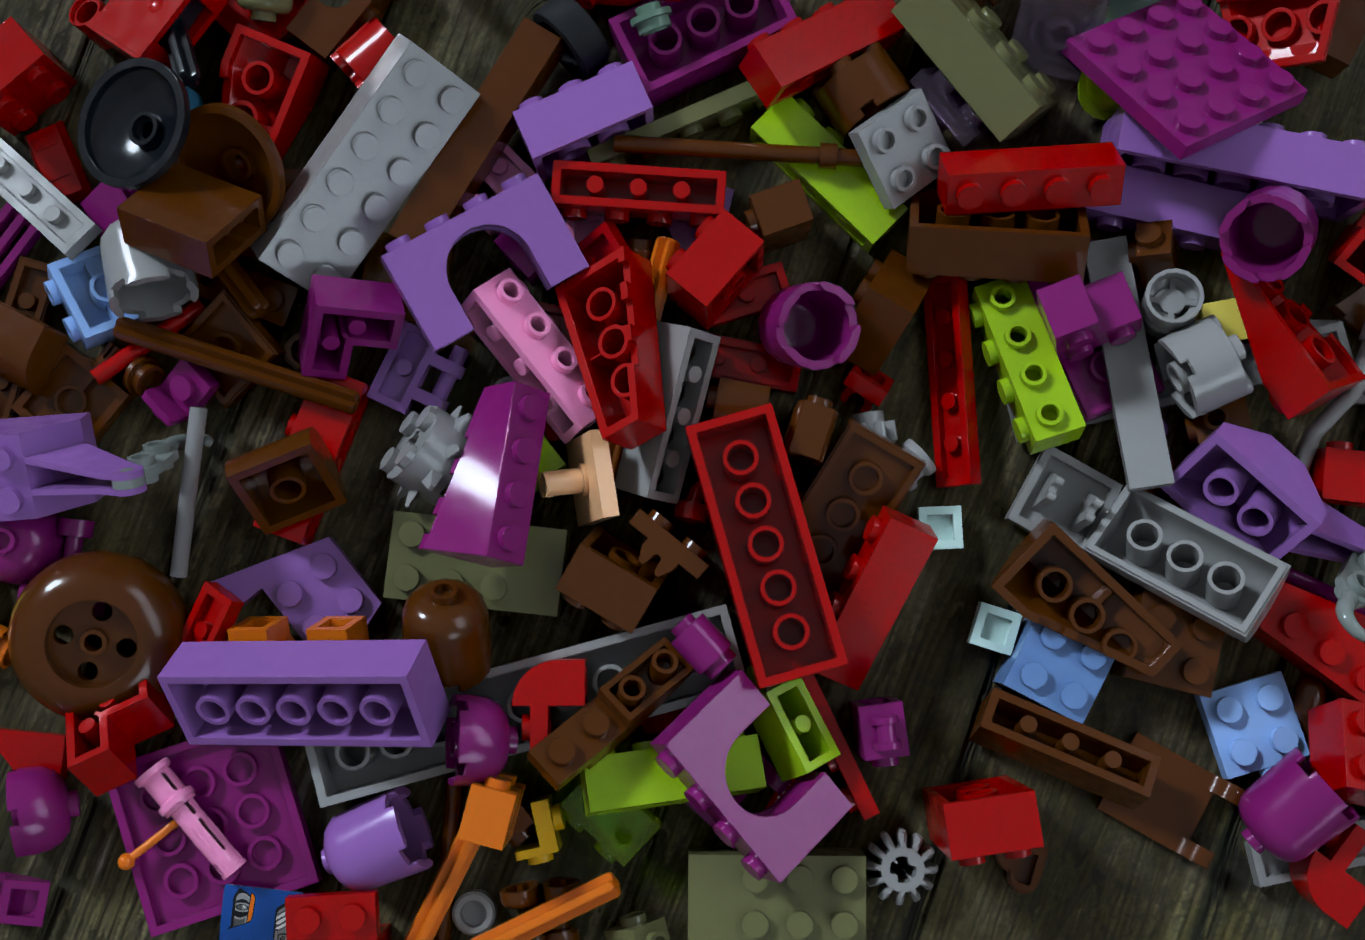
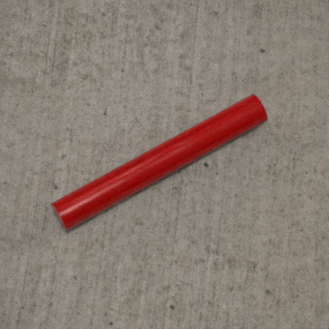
M199 300L196 302L192 301L182 308V314L166 319L156 327L178 333L193 323L205 310V307ZM130 343L89 371V373L99 385H102L127 368L133 360L146 355L151 350Z

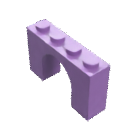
M524 172L519 173L503 182L501 187L504 191L488 198L486 193L477 195L462 205L465 212L452 219L449 218L447 213L442 214L424 225L427 231L412 240L408 234H405L385 246L388 253L381 256V262L433 353L470 334L474 330L450 287L446 271L450 250L466 235L488 230L500 232L515 240L524 250L546 291L589 267L538 173L526 178Z

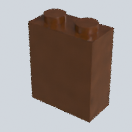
M176 162L160 178L140 188L116 207L125 244L212 279L267 231L262 195Z

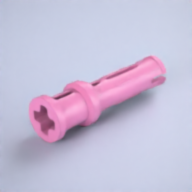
M169 758L161 759L144 772L134 784L138 788H145L160 806L159 814L167 819L172 817L222 876L221 878L226 880L245 864L247 860L241 856L193 799L196 796L194 793L195 789L191 785L185 786L169 767L171 763Z

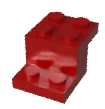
M378 889L288 895L285 898L287 940H391V923L380 924Z

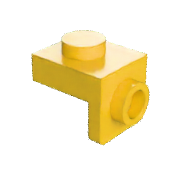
M551 794L535 797L530 803L538 842L518 846L514 852L516 861L527 859L528 865H538L553 860V853L560 851L562 840L559 830L566 829L561 804H553Z

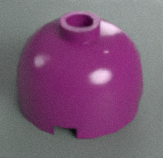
M58 513L38 519L0 522L1 582L16 585L29 583L43 569L63 558L66 537L64 535H57L59 518H61Z
M453 694L449 705L457 706L456 717H447L445 764L446 769H455L456 776L448 778V783L451 786H471L473 782L484 783L488 776H498L505 768L508 754H516L518 747L517 727L509 726L506 712L498 703L491 699L472 694Z
M42 766L23 767L7 772L6 804L7 812L11 811L13 826H10L9 830L16 857L37 855L54 849L70 833L72 817L81 815L78 789L69 791L63 776L55 770Z

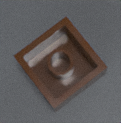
M597 526L580 543L555 589L563 593V598L572 606L579 609L588 608L602 616V622L611 629L619 632L626 630L632 634L649 609L669 573L657 577L654 571L659 563L658 560L652 557L645 564H641L638 561L641 550L602 527Z
M1128 591L1184 646L1154 677L1117 660H1114L1110 674L1211 698L1225 632L1153 593Z

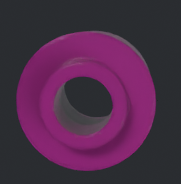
M689 613L671 630L677 637L671 645L699 675L704 673L710 680L718 675L737 656L729 648L732 643L703 613L697 619Z

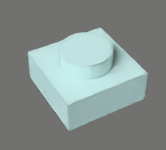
M961 505L916 508V520L930 525L938 538L933 550L964 548Z
M978 602L966 643L1011 656L1023 616L988 603Z

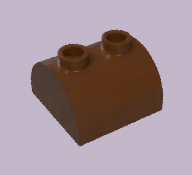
M312 426L225 462L227 481L265 535L347 503L345 489L333 457L321 435Z

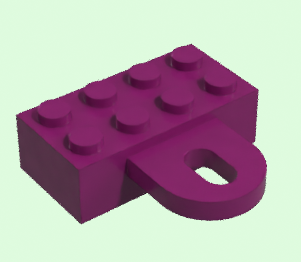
M641 0V4L608 19L611 40L623 64L629 61L633 62L654 108L738 68L748 53L747 45L755 37L765 32H768L770 36L780 32L785 24L797 18L789 0H683L677 2ZM653 1H660L661 7H671L672 14L669 17L672 26L648 36L639 37L637 28L631 27L630 20L637 16L635 12L637 7Z

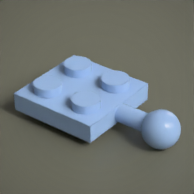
M1281 671L1270 672L1212 690L1211 698L1194 695L1223 779L1228 780L1258 771L1261 777L1295 747L1302 751L1304 757L1310 755Z

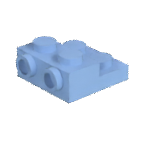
M100 245L82 251L73 261L66 257L47 264L49 280L43 282V286L53 306L63 305L68 317L62 319L71 341L75 343L81 340L87 351L107 343L109 340L117 339L113 336V329L119 317L109 307ZM125 313L123 315L125 317L140 321L139 315Z

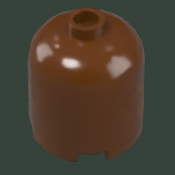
M442 578L431 580L419 586L406 599L403 608L402 640H427L443 687L458 686L461 692L481 683L490 672L492 657L489 613L483 595L469 583L458 579Z

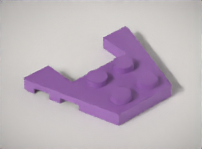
M326 537L211 581L218 582L245 602L243 607L264 591L283 616H288L289 623L303 641L307 640L306 629L326 616H366L369 629L385 604L332 537Z

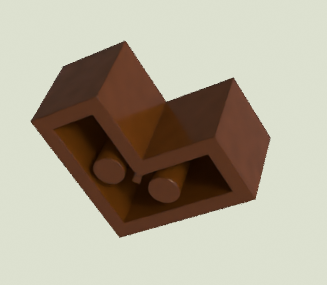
M893 249L884 263L878 259L874 261L852 297L854 302L858 304L855 312L857 314V325L861 326V333L856 348L846 360L873 376H876L934 280V278H922L916 274H907L906 257Z

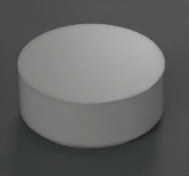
M482 889L465 891L456 900L452 909V918L455 926L462 933L470 936H477L489 930L497 917L495 899L490 893Z

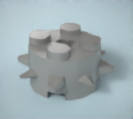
M428 405L421 414L415 411L410 412L402 422L399 432L403 436L396 448L392 447L386 452L380 462L379 469L387 473L388 479L400 486L397 497L401 499L407 496L405 508H409L418 498L430 505L436 506L438 499L445 496L441 492L452 479V475L449 472L455 458H459L467 442L464 436L472 419V414L470 413L461 416L463 406L459 405L451 414H448L438 406Z

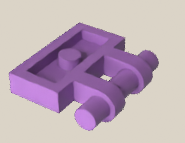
M404 320L397 350H388L366 396L408 416L414 401L425 406L424 409L428 405H433L446 412L450 404L446 400L456 380L462 379L466 371L463 365L470 352L454 345L448 359L438 355L439 351L433 353L419 327ZM433 367L441 371V374L432 393L422 390L421 387L430 368Z

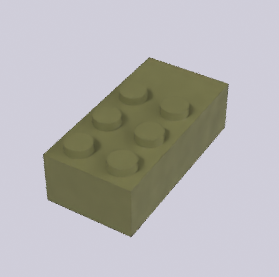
M901 0L891 10L999 142L1022 135L1059 102L1053 94L1056 91L1054 83L1042 71L1035 73L1026 62L1029 58L1027 51L1017 40L1012 38L1009 41L999 30L1002 26L1001 20L989 7L985 6L982 9L975 0Z
M394 510L383 592L384 598L406 600L419 586L431 580L442 578L458 579L469 583L483 595L487 609L553 617L561 616L564 594L556 590L555 587L567 568L570 531L530 526L524 565L491 568L418 549L423 535L429 534L436 516Z
M688 846V940H866V855L861 848L814 847L781 883H777L763 878L759 881L751 876L741 864V860L744 857L736 847L733 849L730 846Z

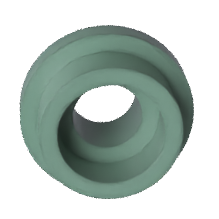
M653 1L635 9L637 16L630 20L631 27L637 28L639 37H644L672 26L669 17L672 14L670 6L661 7L660 1Z

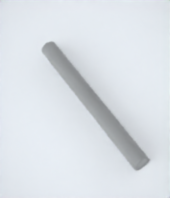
M190 406L169 575L177 578H186L188 574L208 411L207 408Z

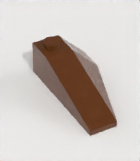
M1043 519L1012 551L990 585L1024 618L1045 626L1151 677H1154L1184 646L1060 527L1047 519Z

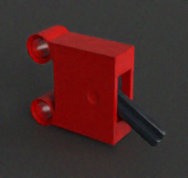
M76 0L71 6L68 16L72 25L101 49H114L127 59L149 58L159 61L171 68L180 77L185 87L190 86L194 88L199 85L201 72L193 47L229 0H109L107 4L102 0Z

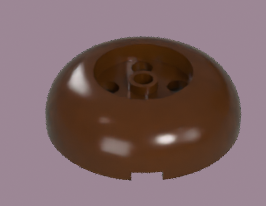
M90 550L75 553L43 569L28 583L18 597L8 627V651L11 664L26 691L45 708L65 717V713L74 712L81 720L93 718L99 723V719L94 713L96 711H103L99 706L100 704L113 698L119 704L138 695V684L145 679L157 691L165 694L157 676L182 643L183 627L189 614L182 596L172 581L149 562L136 556L132 557L108 550ZM98 602L108 603L112 608L111 617L108 619L97 618L94 614L95 604ZM66 625L72 629L73 638L70 642L57 637L55 630L58 626ZM92 634L98 635L101 638L102 646L99 644L93 645L90 642L89 638ZM125 638L133 640L137 646L135 654L130 656L121 654L118 649L120 640ZM82 663H94L98 669L97 676L93 679L85 677L81 673Z

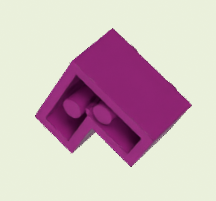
M1123 271L1087 285L1083 284L1080 274L1036 290L1038 310L1060 361L1068 358L1069 362L1084 359L1094 352L1093 348L1110 342L1111 346L1124 344L1135 338V332L1141 330L1142 316Z
M311 275L298 341L302 376L346 380L353 345L397 350L405 319V310L402 297L394 283Z

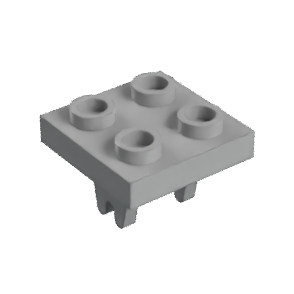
M922 88L911 89L848 133L884 209H895L938 178L939 152H950Z
M1053 447L1040 452L1004 519L1028 533L1043 519L1054 522L1075 543L1083 548L1117 499L1124 485Z

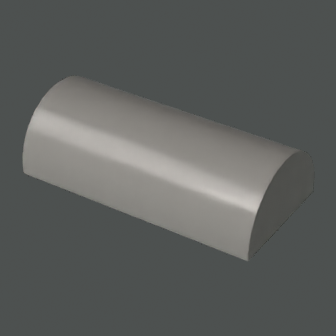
M1127 484L1082 548L1098 564L1243 643H1247L1265 619L1281 591L1291 568V565L1145 490L1128 492Z

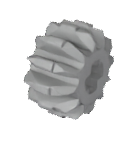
M897 828L895 841H892L886 831L880 832V838L884 845L881 848L872 842H869L867 845L868 850L876 856V858L866 859V869L874 871L866 878L868 886L880 885L877 895L882 900L888 898L893 892V899L896 905L903 904L905 892L909 893L914 902L921 899L920 894L916 890L919 885L927 890L933 888L932 882L924 877V875L938 872V866L935 863L927 862L935 854L934 849L931 846L921 847L923 837L917 832L908 841L904 828ZM898 857H903L909 864L908 870L902 868L904 872L902 875H897L890 867L892 862L898 864L896 860Z

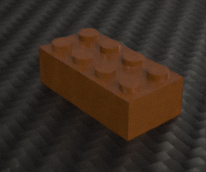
M923 188L910 197L906 273L916 274L922 278H934L940 275L956 276L967 281L989 278L1003 279L1008 283L1014 284L1025 281L1047 282L1051 285L1080 274L1083 282L1091 238L1086 207L946 216L937 189Z

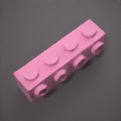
M508 268L475 288L461 305L474 331L514 381L550 393L546 421L562 442L567 444L597 422L573 346L558 329L553 318L542 309L530 294L526 284L519 280L511 268Z

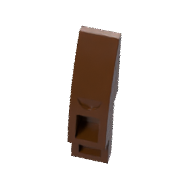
M664 636L599 688L598 694L593 700L528 751L527 759L552 787L559 791L586 767L590 770L626 739L694 672V669Z

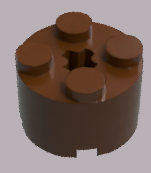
M877 41L864 49L856 59L852 60L847 55L835 62L828 70L832 77L818 85L812 91L811 96L836 132L839 133L838 135L846 142H852L848 134L849 132L910 91L911 87L884 47Z

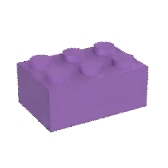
M632 61L621 64V62L608 64L598 71L597 76L583 82L581 79L571 80L563 84L558 89L559 92L546 98L542 96L529 98L519 105L518 110L512 112L521 139L536 173L539 174L543 181L552 178L553 160L589 162L587 149L613 139L614 135L625 134L654 121L653 106Z

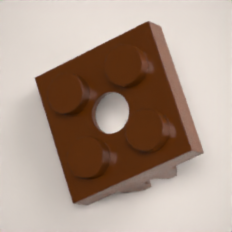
M639 509L629 521V524L646 538L641 546L638 561L641 564H645L652 557L654 559L656 557L661 558L654 571L657 577L667 573L671 574L680 566L694 579L698 580L709 565L703 561L707 553L690 538L686 537L681 543L671 535L670 532L674 528L673 525L656 510L652 509L647 515Z

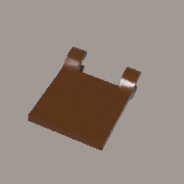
M1135 732L1130 742L1131 745L1162 757L1150 798L1134 810H1131L1101 797L1096 808L1207 869L1215 853L1191 841V836L1213 795L1231 805L1238 806L1240 797L1246 790Z

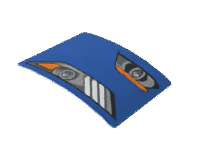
M226 884L223 894L219 940H287L285 898L288 895L303 893Z

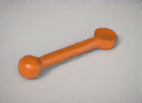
M173 819L134 851L121 854L117 862L118 867L125 871L132 869L137 858L179 825Z

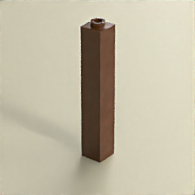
M523 18L477 91L481 95L436 156L389 230L388 234L393 240L405 234H408L412 240L427 232L424 225L434 218L447 213L449 218L452 219L465 212L462 205L475 197L517 130L512 112L518 110L519 105L525 100L539 95L563 57L564 49L560 37L530 19Z

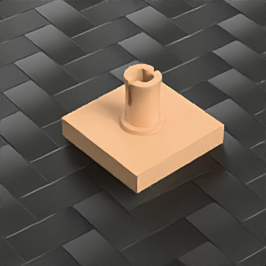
M599 429L589 430L565 444L568 469L546 471L538 474V488L542 498L573 494L578 527L594 525L620 516L609 443L602 439Z

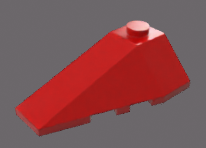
M236 23L220 64L219 77L223 79L221 103L238 107L256 119L272 138L282 160L315 106L330 66L309 52Z
M1225 265L1262 383L1269 392L1271 404L1278 412L1284 414L1288 420L1304 415L1365 380V375L1341 342L1331 332L1323 337L1310 323L1309 318L1313 313L1303 303L1299 305L1282 294L1284 284L1281 279L1272 282L1259 281L1258 283H1251L1236 276Z

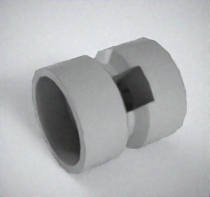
M1178 268L1165 269L1154 275L1147 284L1140 304L1146 333L1153 338L1161 339L1195 322L1205 298L1203 286L1196 276L1189 271Z

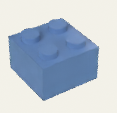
M1024 618L1018 630L1011 656H1005L993 682L1045 709L1083 724L1115 659Z

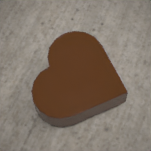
M1046 847L1031 849V856L1019 859H1005L1003 853L994 854L993 857L998 866L1004 869L1006 883L1014 891L1026 894L1037 888L1049 849Z

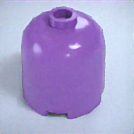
M405 786L392 788L332 817L324 832V849L321 851V861L326 872L330 875L333 874L345 888L368 890L417 874L433 866V860L427 858L426 850L434 847L430 826L422 807L413 809L406 797L410 796L411 791Z

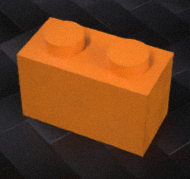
M501 771L498 776H488L484 783L473 782L471 784L457 839L501 851L504 849L513 836L526 786L516 782L517 775Z

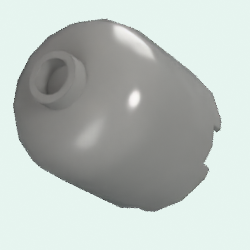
M119 219L108 226L101 237L100 253L109 307L117 317L122 318L127 313L139 315L140 322L162 321L182 314L181 305L190 300L196 302L198 300L199 288L194 271L125 244Z

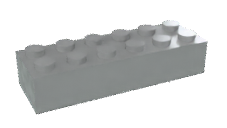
M398 33L286 192L278 215L266 226L267 231L250 245L258 260L306 290H309L312 274L350 278L481 94L411 40Z

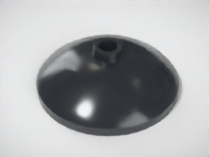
M149 58L125 60L105 72L86 97L78 122V147L83 163L91 175L113 188L132 190L151 184L167 172L179 157L185 145L190 126V102L184 83L171 68Z

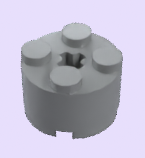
M1213 314L1164 336L1154 344V357L1163 381L1170 379L1176 389V392L1171 394L1173 400L1181 411L1191 419L1200 415L1203 416L1252 393L1254 390L1253 384L1241 364V360L1246 358V351L1241 340L1235 334L1227 336L1219 320Z

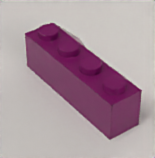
M517 381L484 387L464 436L467 442L459 458H455L449 472L452 475L445 496L440 497L433 511V515L436 518L429 534L423 535L418 549L491 568L524 565L550 393Z

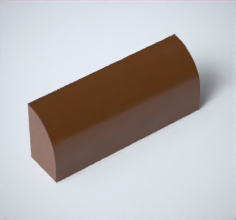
M0 301V377L38 396L69 335Z

